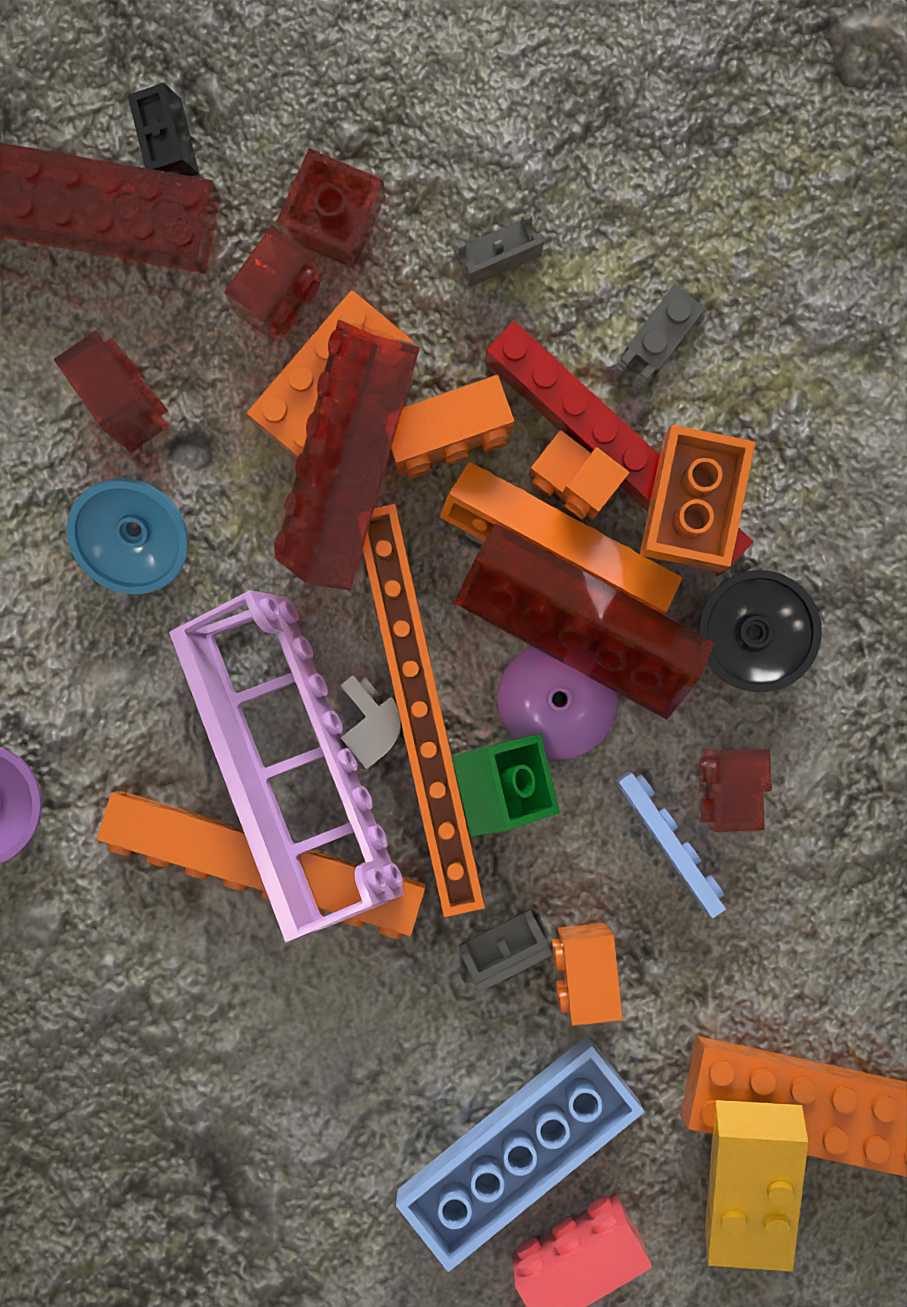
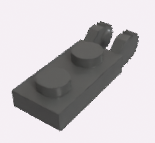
M674 284L625 349L626 353L614 367L610 376L617 380L625 374L634 358L646 368L641 374L637 375L631 384L630 391L637 395L653 373L657 374L706 307Z

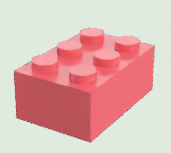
M617 1194L610 1198L603 1196L596 1199L587 1207L585 1213L575 1219L567 1217L560 1220L552 1227L551 1233L539 1240L537 1238L526 1240L519 1245L516 1253L512 1255L515 1288L526 1307H587L653 1268L642 1237Z

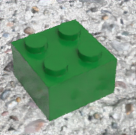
M541 733L451 755L470 836L508 831L560 813Z

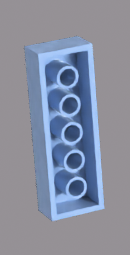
M586 1035L399 1187L396 1207L449 1272L641 1116L644 1110L636 1095L589 1036Z

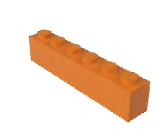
M470 461L448 494L439 516L651 633L666 614L683 578L665 566L641 556L630 547L620 544L598 532L595 528L585 525L563 513L560 509L552 507L528 494L525 490L506 482L487 469L481 468Z

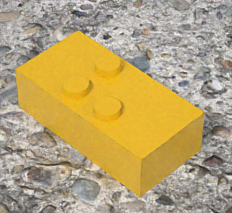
M715 1100L705 1220L708 1266L793 1272L808 1150V1137L802 1105Z

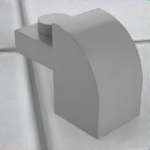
M352 675L340 686L366 717L342 736L341 739L363 766L368 769L395 746L401 733L402 724L397 702L393 696L379 705L376 699L381 694L367 677L359 681L356 676Z

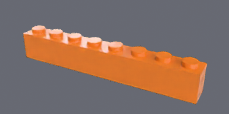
M116 791L110 794L96 839L108 843L106 848L108 851L130 856L131 851L146 855L145 861L152 865L168 868L169 864L173 863L185 867L184 873L195 878L207 879L208 875L224 879L223 885L234 890L246 891L247 886L263 891L261 896L269 900L242 827L124 791ZM314 849L300 855L299 860L321 915H324L325 910L335 913L362 901L354 874L355 868L361 864ZM402 877V890L405 896L341 922L356 927H362L364 922L379 926L378 932L380 934L395 939H401L402 934L411 936L426 884Z

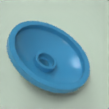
M114 478L92 485L75 501L67 520L68 544L78 565L94 581L116 592L144 594L161 589L177 576L188 554V530L178 508L164 493L138 480ZM130 522L140 525L142 531L133 529Z

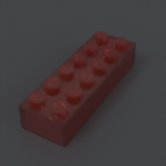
M0 142V237L206 274L220 203V196L213 180Z
M339 319L336 330L331 333L328 341L329 355L325 370L321 373L317 382L318 396L314 411L307 419V437L303 452L299 454L296 460V478L292 492L288 494L285 501L284 509L286 515L282 530L275 538L274 558L306 584L351 591L420 347L383 331Z
M498 524L494 525L478 552L454 601V604L580 671L589 678L666 720L701 678L715 644L697 632L666 617L661 612L644 605L624 592L611 587L589 573L580 570L551 552L536 546Z

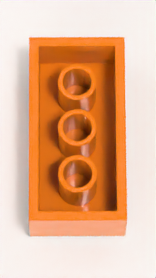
M351 290L246 413L258 428L314 473L414 356V341Z

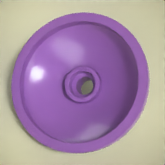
M548 640L526 648L511 661L499 684L498 710L507 733L512 739L541 733L547 759H570L583 755L596 747L611 729L617 712V688L609 668L592 650L572 641ZM558 691L563 692L567 697L566 704L560 708L552 703V696Z
M0 747L1 864L18 855L30 843L40 824L43 807L41 789L31 768L19 756Z

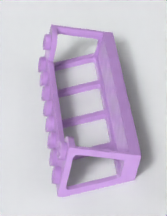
M249 590L170 631L169 634L284 940L289 942L405 895L402 890L403 878L401 872L391 862L386 849L388 846L386 834L381 826L376 824L371 808L373 804L371 796L367 789L361 786L357 776L356 758L352 751L346 748L344 741L341 739V732L343 730L341 720L331 710L326 697L328 694L327 685L323 677L316 672L312 662V647L309 641L302 636L297 624L299 615L296 607L287 597ZM246 604L248 605L249 610L207 625ZM255 621L264 632L277 634L291 673L236 693L215 638L220 633ZM296 683L321 747L266 768L262 763L245 719L242 705L245 702ZM325 757L350 823L295 844L289 834L270 780L275 776ZM355 833L366 861L358 865L354 872L355 882L362 901L324 917L318 910L299 857L304 852Z

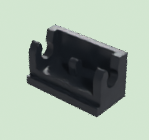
M164 82L129 94V104L146 172L148 174L153 173L161 180L169 182L172 181L171 172L181 171L189 177L199 174L182 99Z

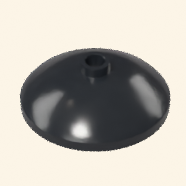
M747 571L725 580L707 598L699 617V645L708 666L724 682L749 692L775 691L796 682L813 664L821 644V620L813 599L796 581L773 571ZM751 625L756 626L760 631V636L757 640H752L748 637L747 631Z

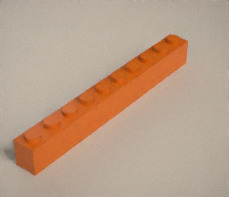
M395 504L356 512L355 516L444 917L485 909L483 891L453 765L451 747L399 513Z

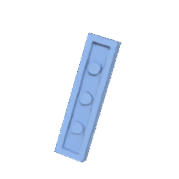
M628 771L614 781L704 912L713 919L726 910L719 900L724 896L722 889L711 875L704 878L696 866L701 862V859L687 841L681 845L673 833L678 828L677 824L665 808L660 811L657 810L650 799L655 793L641 774L635 778L633 773Z

